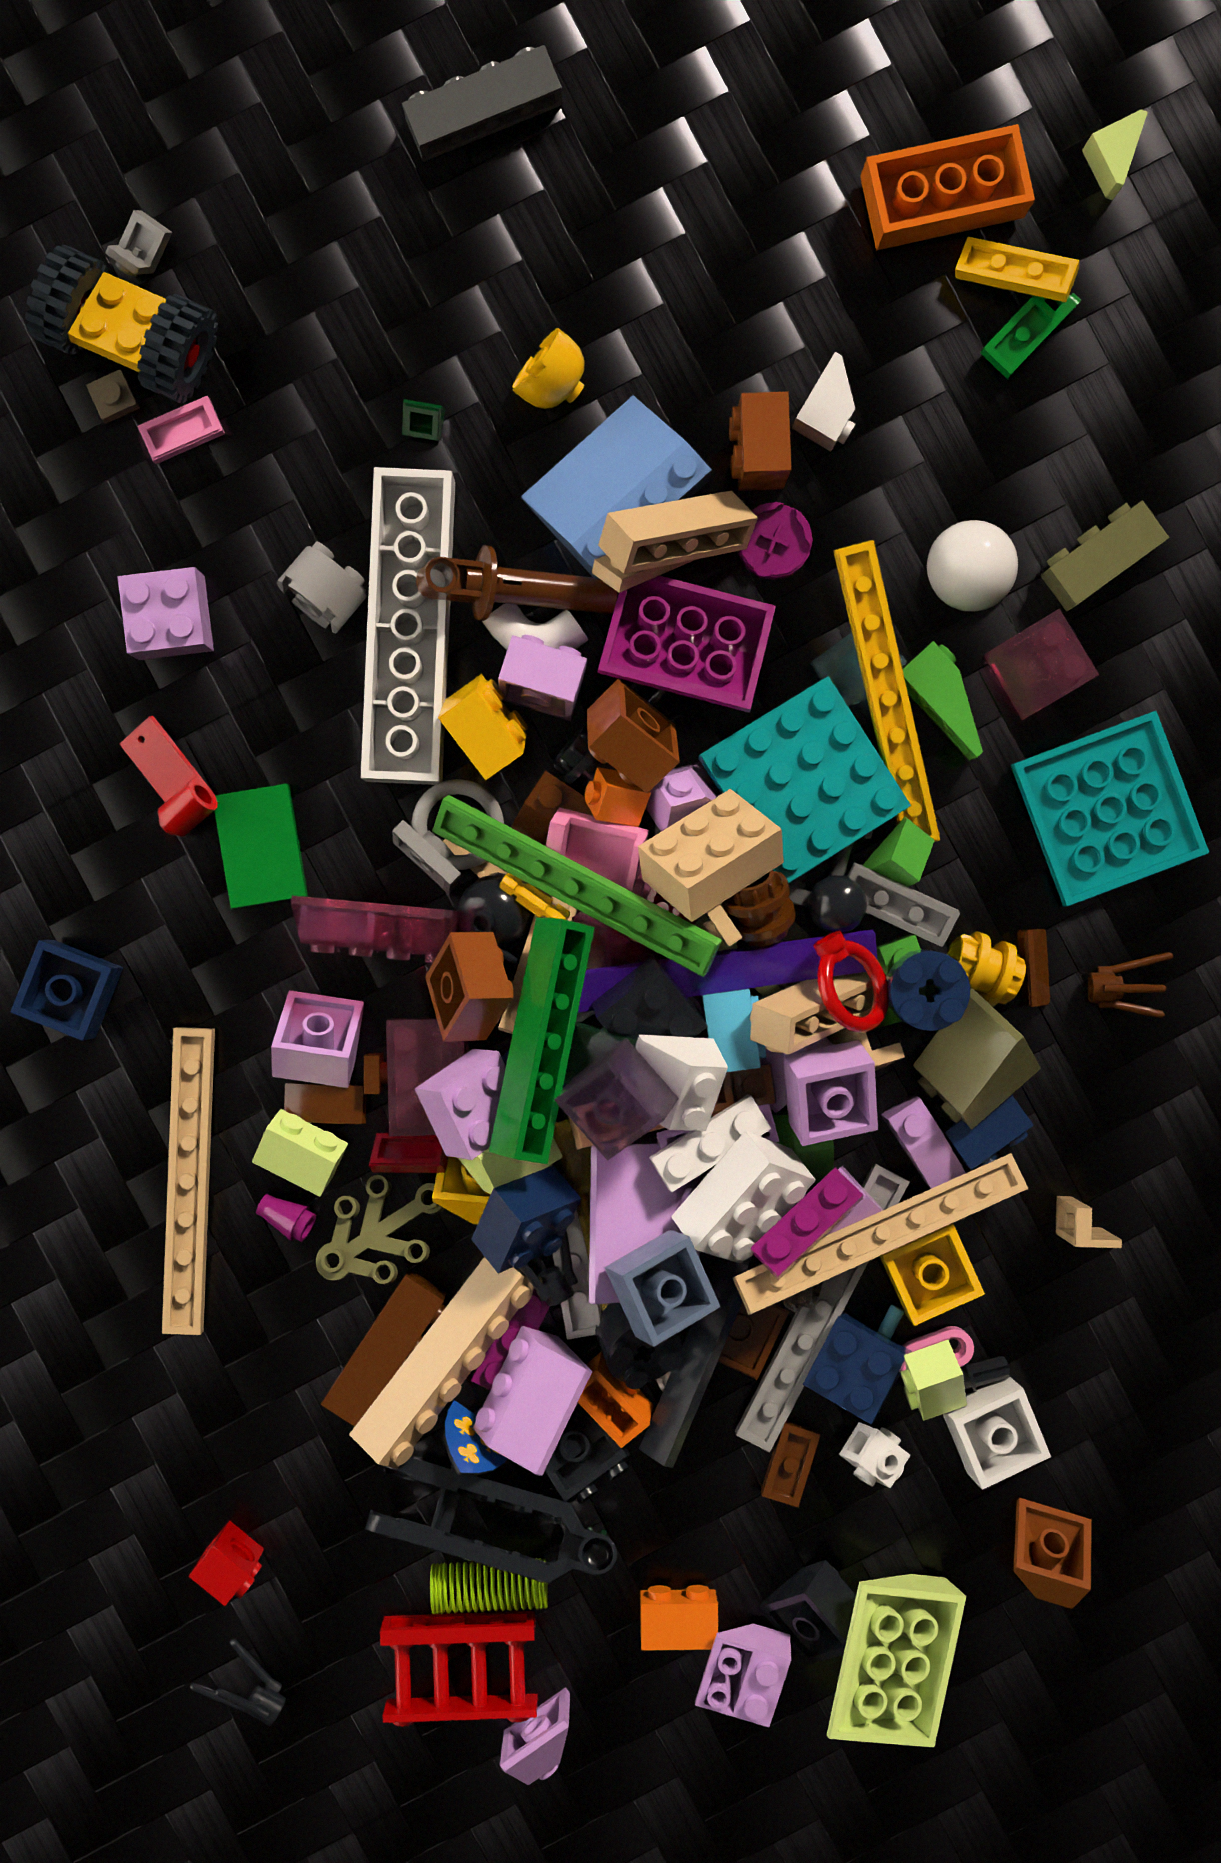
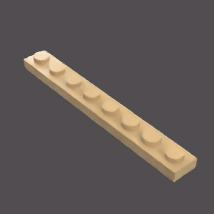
M173 1028L162 1334L201 1335L204 1332L215 1029Z
M1010 1153L823 1237L779 1280L762 1264L733 1277V1281L749 1315L1027 1190L1028 1187Z

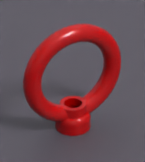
M841 930L818 940L813 945L817 955L820 957L817 982L821 999L827 1011L838 1024L850 1031L862 1033L875 1029L884 1020L889 1006L887 979L879 961L863 945L846 940ZM847 956L856 959L864 967L872 983L874 996L872 1009L863 1017L850 1013L841 1003L835 990L833 980L834 966Z

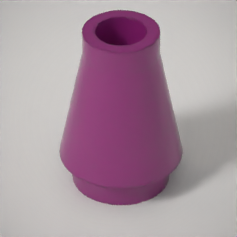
M266 1194L261 1199L256 1210L257 1215L263 1217L290 1241L297 1239L302 1242L310 1233L316 1220V1214L310 1212L309 1206L279 1199L269 1194Z

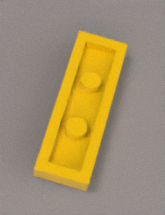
M967 237L955 268V277L961 280L1067 302L1079 270V260Z

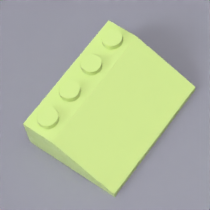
M907 1574L859 1582L827 1730L829 1739L935 1747L966 1601V1595L948 1579L936 1576Z

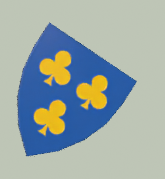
M453 1400L443 1423V1438L450 1458L448 1464L452 1472L456 1475L477 1476L493 1472L501 1467L507 1460V1457L489 1448L473 1429L477 1415Z

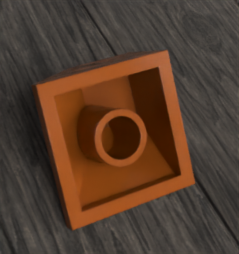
M1019 1498L1016 1506L1014 1572L1035 1598L1073 1609L1091 1590L1092 1519Z

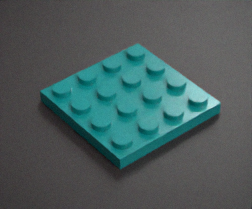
M829 676L706 750L698 757L721 794L729 789L733 790L782 829L784 863L773 869V871L781 872L787 878L788 883L911 806Z
M1157 711L1011 765L1063 907L1209 853Z

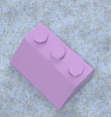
M521 1326L516 1339L512 1341L509 1347V1353L500 1372L493 1380L491 1391L483 1407L477 1413L473 1429L489 1448L529 1471L542 1476L591 1376L592 1370L558 1336Z

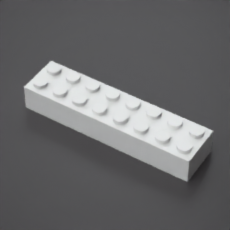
M374 467L361 778L366 782L429 785L443 782L445 727L438 719V716L446 699L450 601L429 599L423 596L416 586V575L424 565L436 557L452 558L455 479L452 471ZM431 569L430 578L436 586L444 587V575L436 569Z

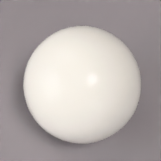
M979 520L963 521L947 528L934 541L927 559L928 578L937 596L949 606L962 611H982L998 604L1010 592L1018 572L1017 552L1011 539L997 526Z

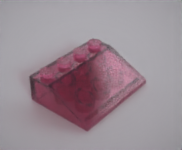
M292 896L291 899L300 943L311 944L312 952L334 953V946L349 947V955L372 957V950L387 951L388 959L410 960V953L425 954V962L433 963L448 935L452 932H460L457 918L458 911L302 896Z

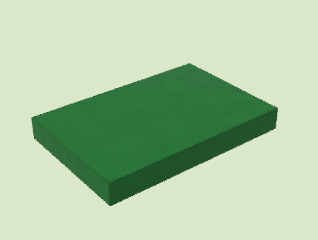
M281 784L215 795L218 807L214 811L231 909L307 897L308 892L290 785Z

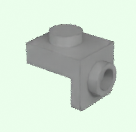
M133 210L119 245H109L105 253L116 261L115 266L128 275L137 276L138 274L154 273L172 232L143 211Z

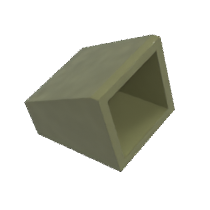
M973 988L970 989L969 1003L962 1018L952 1025L938 1030L913 1064L921 1077L916 1082L931 1099L938 1095L945 1102L941 1105V1108L956 1124L962 1120L971 1130L1041 1069L1024 1036Z

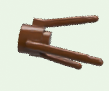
M1167 952L1113 966H1098L1097 972L1089 973L1088 976L1089 1001L1097 1003L1098 1008H1114L1163 1018L1165 1015L1163 1011L1117 1001L1116 999H1122L1124 993L1165 992V985L1124 984L1122 976H1115V974L1170 960L1173 958V954Z

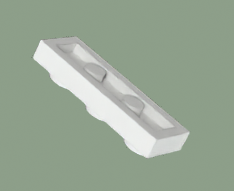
M746 1095L710 1119L707 1131H689L649 1158L668 1190L674 1192L716 1165L745 1131L762 1136L771 1128L753 1097Z

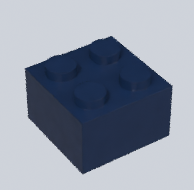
M39 940L11 1013L82 1041L96 1038L124 967L55 940Z
M554 1165L493 1188L471 1240L498 1274L513 1267L514 1269H519L536 1257L552 1255L562 1246V1238L568 1226L575 1219L574 1213L581 1201V1197Z
M844 1313L837 1317L803 1385L867 1423L872 1424L881 1413L905 1366L904 1355L912 1351Z

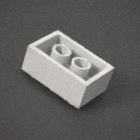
M745 1131L671 1217L681 1232L691 1238L695 1250L741 1264L753 1255L750 1248L795 1203L804 1198L807 1190L816 1179L791 1148Z

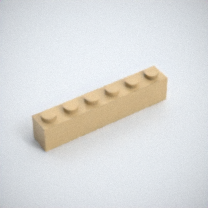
M484 1257L349 1435L377 1464L398 1469L400 1465L404 1464L412 1456L414 1446L423 1434L434 1427L438 1415L445 1405L459 1394L462 1387L461 1384L470 1372L482 1364L486 1351L496 1339L506 1332L511 1318L519 1308H522L529 1302L534 1287L520 1268L514 1269L513 1267L498 1274Z

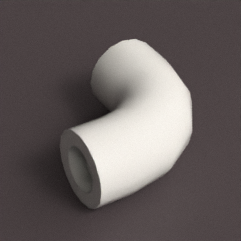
M505 603L493 611L487 620L482 621L493 638L506 650H508L512 635L520 638L525 634L532 635L543 640L544 645L559 649L560 646L577 649L588 641L587 636L568 610L562 611L545 623H535L522 613L518 605Z

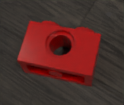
M229 1520L205 1549L189 1577L221 1604L226 1606L234 1595L240 1599L254 1582L255 1575L262 1567L258 1560L264 1548Z

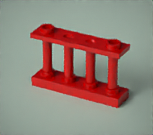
M535 1611L384 1616L380 1628V1646H390L394 1649L396 1699H387L383 1712V1723H393L396 1726L404 1727L423 1721L508 1719L511 1722H524L529 1718H537L538 1694H525L524 1644L527 1641H534ZM489 1642H505V1644L509 1645L510 1695H487L486 1645ZM453 1643H467L471 1647L472 1696L449 1697L448 1647ZM428 1644L433 1650L434 1697L411 1698L410 1648L413 1645Z

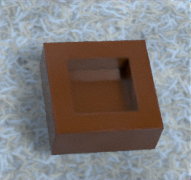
M368 1053L364 1055V1094H380L384 1091V1085L390 1084V1063L384 1062L383 1053Z

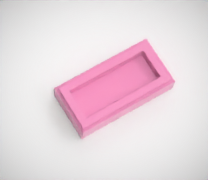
M208 396L138 425L142 438L155 464L225 434Z

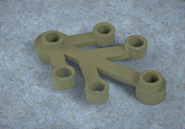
M374 1175L370 1177L366 1184V1190L370 1196L361 1232L358 1237L349 1243L352 1219L359 1214L360 1204L355 1198L350 1196L338 1198L334 1205L338 1218L332 1242L325 1244L319 1250L316 1257L318 1272L328 1280H341L349 1273L372 1277L377 1283L387 1285L393 1283L397 1278L398 1270L395 1264L389 1261H379L375 1264L355 1257L367 1249H373L404 1256L412 1263L419 1264L425 1262L429 1257L430 1249L424 1241L411 1240L408 1242L387 1236L424 1212L435 1215L445 1209L436 1203L426 1205L424 1202L425 1194L434 1190L435 1183L422 1185L417 1190L413 1201L380 1222L385 1198L390 1194L392 1185L390 1180L384 1176ZM382 1180L384 1182V1190L376 1194L373 1186L376 1181ZM346 1201H350L353 1205L352 1211L345 1215L342 1212V1205ZM419 1244L423 1249L421 1257L415 1259L411 1255V1250L413 1246ZM333 1254H337L339 1257V1264L335 1268H331L329 1265V1258ZM387 1265L391 1273L386 1280H383L379 1275L381 1267Z

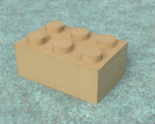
M731 789L638 846L642 880L691 922L784 863L782 829Z

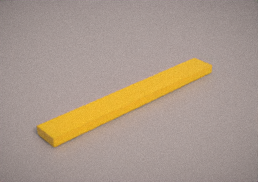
M874 540L833 550L879 754L911 804L909 808L894 816L895 824L897 826L906 816L935 840L934 842L940 841Z

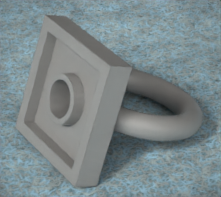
M462 779L443 781L428 789L416 804L412 816V827L402 820L392 831L393 843L448 894L459 884L461 873L458 870L477 867L486 860L473 853L454 855L451 849L439 837L428 831L427 820L433 806L448 795H466L478 801L488 816L504 824L502 810L495 797L481 785Z

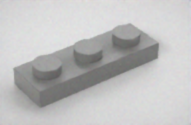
M855 862L847 877L859 883L867 899L866 913L936 945L944 946L960 915L958 909Z

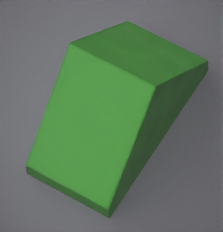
M905 816L862 866L909 887L920 881L935 840Z

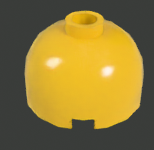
M556 328L539 345L542 349L535 357L531 356L512 386L514 388L513 391L522 399L535 407L544 409L556 407L564 400L572 403L584 387V384L579 381L584 372L582 352L567 334Z

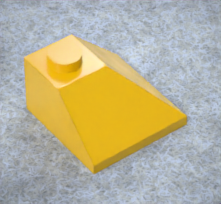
M449 1156L446 1172L437 1173L432 1201L470 1223L478 1225L491 1194L483 1191L458 1158Z

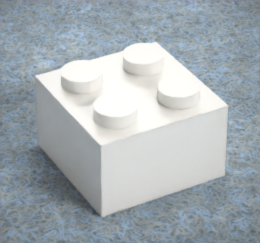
M1011 1377L988 1383L977 1388V1391L966 1393L967 1406L943 1414L967 1474L982 1490L1051 1457L1025 1391Z

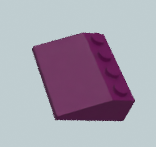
M659 575L619 593L597 673L750 712L776 606Z

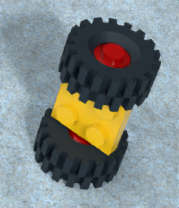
M67 245L56 246L53 253L49 252L45 257L46 264H40L37 270L39 276L37 280L33 279L31 288H33L32 295H29L27 299L30 309L26 311L25 319L29 321L26 327L27 331L31 332L30 336L70 355H75L78 353V349L83 350L85 348L139 372L138 380L141 381L140 385L178 403L186 402L187 397L190 398L194 394V387L198 389L201 384L200 378L202 374L205 375L208 368L206 367L208 360L212 359L213 352L211 350L212 346L216 344L217 339L214 334L218 330V323H216L217 315L214 311L178 294L169 295L166 299L110 275L107 273L108 268L104 265L103 261Z

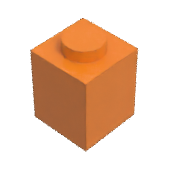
M597 767L593 781H589L586 786L585 802L595 820L639 827L651 792L646 793L637 785H628L616 770Z

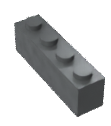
M542 45L537 48H524L517 52L513 58L501 63H487L480 68L479 72L469 76L453 77L446 81L442 87L430 92L425 90L416 92L410 96L408 101L403 102L402 106L408 127L422 161L425 162L562 106L563 100L562 86L546 47Z

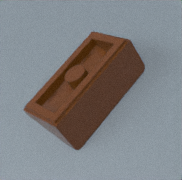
M1018 930V954L1020 958L1025 960L1026 964L1025 977L1020 988L1021 1004L1029 1007L1047 1005L1050 1003L1046 930Z

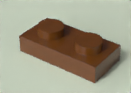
M786 1420L776 1440L760 1491L762 1497L799 1507L821 1436L819 1430Z

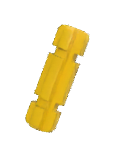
M507 873L501 880L500 889L510 896L512 894L517 897L515 901L537 917L542 918L544 916L546 918L568 920L570 911L560 903L554 905V899L529 883L524 884L523 880L510 873Z

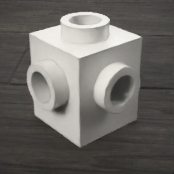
M861 1422L857 1424L839 1453L840 1456L856 1467L853 1474L872 1487L878 1482L889 1488L901 1476L904 1465L910 1457V1454L898 1446L901 1439L883 1427L878 1430Z

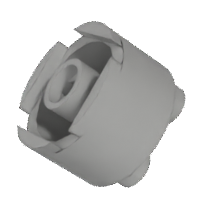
M316 541L312 547H305L278 579L277 585L283 593L289 588L296 595L292 602L308 617L325 629L331 623L332 632L337 633L366 599V590L362 586L365 580L350 566H346L345 569L332 560L334 558L333 553L322 543Z

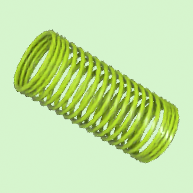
M539 1558V1560L547 1562L545 1558ZM441 1562L440 1564L433 1563L431 1565L430 1603L434 1615L436 1613L443 1614L445 1610L448 1614L452 1610L455 1614L458 1610L464 1613L465 1609L470 1613L472 1608L476 1613L479 1607L482 1612L486 1610V1607L489 1612L493 1608L496 1612L499 1608L505 1611L506 1606L511 1611L513 1605L517 1611L520 1608V1604L523 1610L527 1608V1604L530 1610H532L534 1605L537 1610L548 1607L547 1583L531 1579L530 1598L529 1578L524 1577L523 1597L522 1576L518 1575L516 1597L515 1574L511 1573V1596H509L508 1572L504 1571L503 1600L501 1570L497 1569L496 1603L495 1569L490 1567L491 1592L489 1603L488 1566L483 1565L484 1597L482 1602L481 1564L478 1563L476 1565L477 1600L475 1602L474 1562H470V1603L468 1602L467 1562L463 1563V1605L461 1601V1565L459 1562L456 1563V1607L454 1601V1564L452 1562L449 1564L450 1601L448 1607L447 1564Z

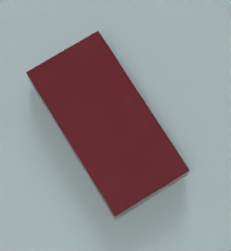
M376 1133L369 1167L373 1173H445L449 1156L445 1155L436 1133Z

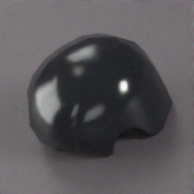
M830 875L817 882L812 888L808 897V907L812 921L821 930L830 934L841 930L843 934L850 932L860 925L867 911V899L859 883L846 875Z

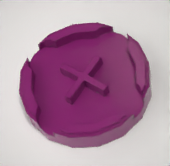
M771 502L761 504L753 509L752 512L758 519L747 549L738 551L739 558L747 570L760 578L777 580L791 576L801 569L810 555L813 541L810 524L800 511L794 507L791 508L784 505V503Z

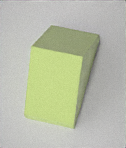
M1139 110L1093 133L1082 149L1107 199L1113 200L1125 183L1148 113L1147 111Z

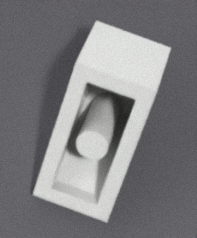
M837 352L834 353L797 415L792 427L793 430L830 452L837 441L842 444L845 443L855 426V423L850 421L855 405L842 355Z

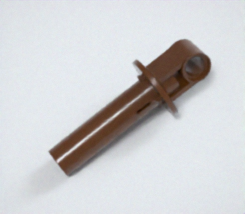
M487 545L481 547L476 561L436 557L424 565L416 575V586L423 596L429 599L472 603L474 617L480 621L488 619L494 602L601 614H612L617 602V591L599 578L497 567L495 550L492 546ZM431 569H436L444 575V587L436 586L430 578Z

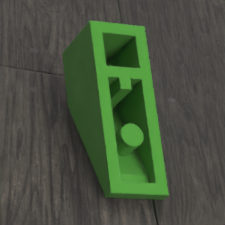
M933 641L903 668L907 692L970 761L977 758L983 750L960 670L954 664L956 658L952 652L942 644L937 646Z

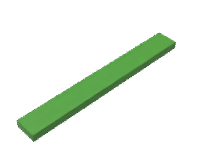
M450 795L443 798L432 830L435 834L696 974L704 977L708 973L722 939Z

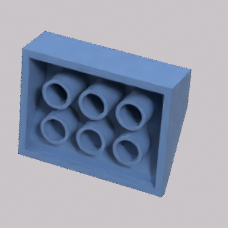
M632 395L524 493L521 499L593 578H598L592 574V568L595 559L606 555L598 544L607 513L691 498L709 481L712 469L680 435Z

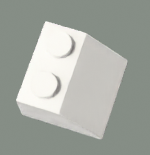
M639 1035L620 1095L621 1104L669 1130L707 1131L728 1066L714 1039Z

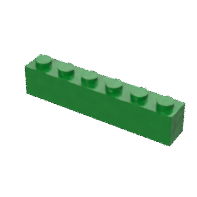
M536 917L489 1149L491 1153L517 1160L548 1164L595 927L564 919Z

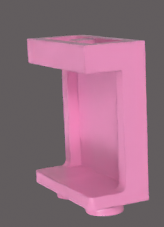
M559 807L550 821L546 847L642 897L645 881L639 879L641 867L638 846L647 841L649 830L595 820L594 816Z

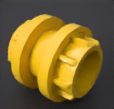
M978 931L970 936L962 934L950 945L946 955L960 962L968 976L970 989L976 990L992 1007L998 1003L1006 1004L1014 999L1022 986L1026 972L1025 960L1017 954L1015 945L1001 941L991 948L990 937Z

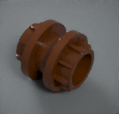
M773 870L722 902L728 917L742 936L740 940H744L749 946L765 947L779 942L787 935L788 929L794 923L796 917L794 904L789 898L790 889L787 878L781 872Z

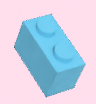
M750 989L702 995L704 1017L708 1026L706 1028L707 1038L714 1039L728 1066L727 1072L761 1068L759 1059L766 1058L765 1046L750 1040L752 1004L759 1001L758 996L750 995Z

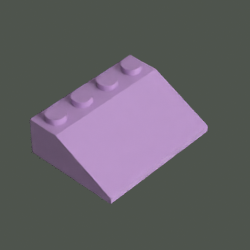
M657 1137L591 1146L590 1304L620 1303L604 1267L670 1229L683 1234L671 1216L700 1184L701 1175L674 1192H670L649 1158L660 1150Z

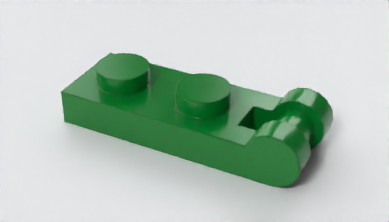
M1075 293L1069 294L1067 302L1052 300L1059 307L1056 311L1045 302L1048 298L1033 295L980 353L1008 379L1082 301Z

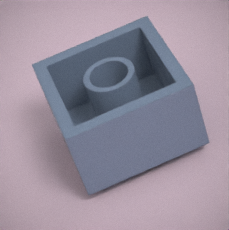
M671 1229L604 1267L635 1337L653 1347L720 1308L691 1238Z

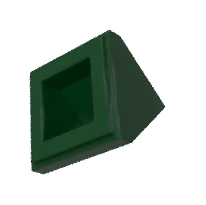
M404 399L402 435L440 441L445 408L441 405Z

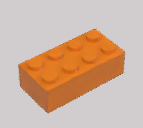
M1018 124L870 156L866 158L860 176L876 251L1023 219L1035 201Z

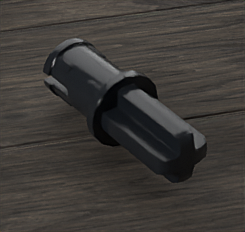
M1003 1356L973 1364L968 1362L960 1367L964 1377L965 1390L972 1388L973 1392L977 1391V1386L1010 1377L1009 1365Z

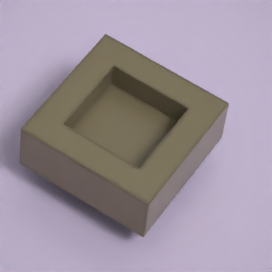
M121 369L86 385L98 413L105 423H109L140 408Z

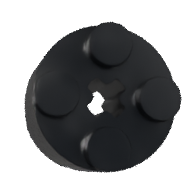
M611 1303L604 1309L601 1314L603 1319L599 1327L596 1324L595 1334L607 1367L612 1376L617 1380L624 1382L630 1389H639L646 1383L662 1377L669 1371L676 1370L681 1365L682 1357L680 1354L682 1344L678 1333L653 1347L635 1337L620 1303Z

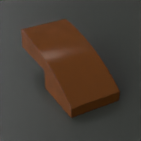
M772 1064L760 1065L761 1068L726 1072L713 1112L723 1111L746 1095H751L757 1106L776 1103Z
M285 1083L284 1111L295 1114L308 1123H366L367 1094H364V1085L349 1084L348 1088L316 1083Z

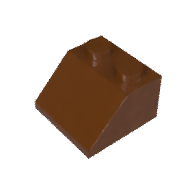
M545 771L524 802L511 828L546 846L550 821L559 807L591 816L593 814L585 802V796Z

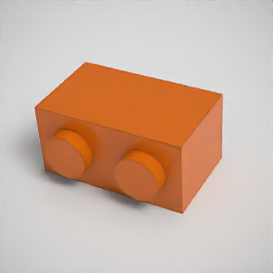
M655 1585L649 1587L648 1590H640L641 1650H711L716 1633H718L716 1590L709 1589L704 1585H691L686 1590H671L668 1586Z

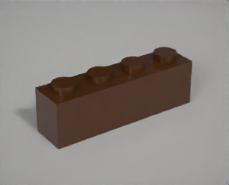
M408 1269L326 1394L321 1405L355 1427L399 1370L407 1356L412 1353L422 1340L423 1336L421 1335L428 1324L433 1325L447 1307L442 1304L447 1293L411 1269Z

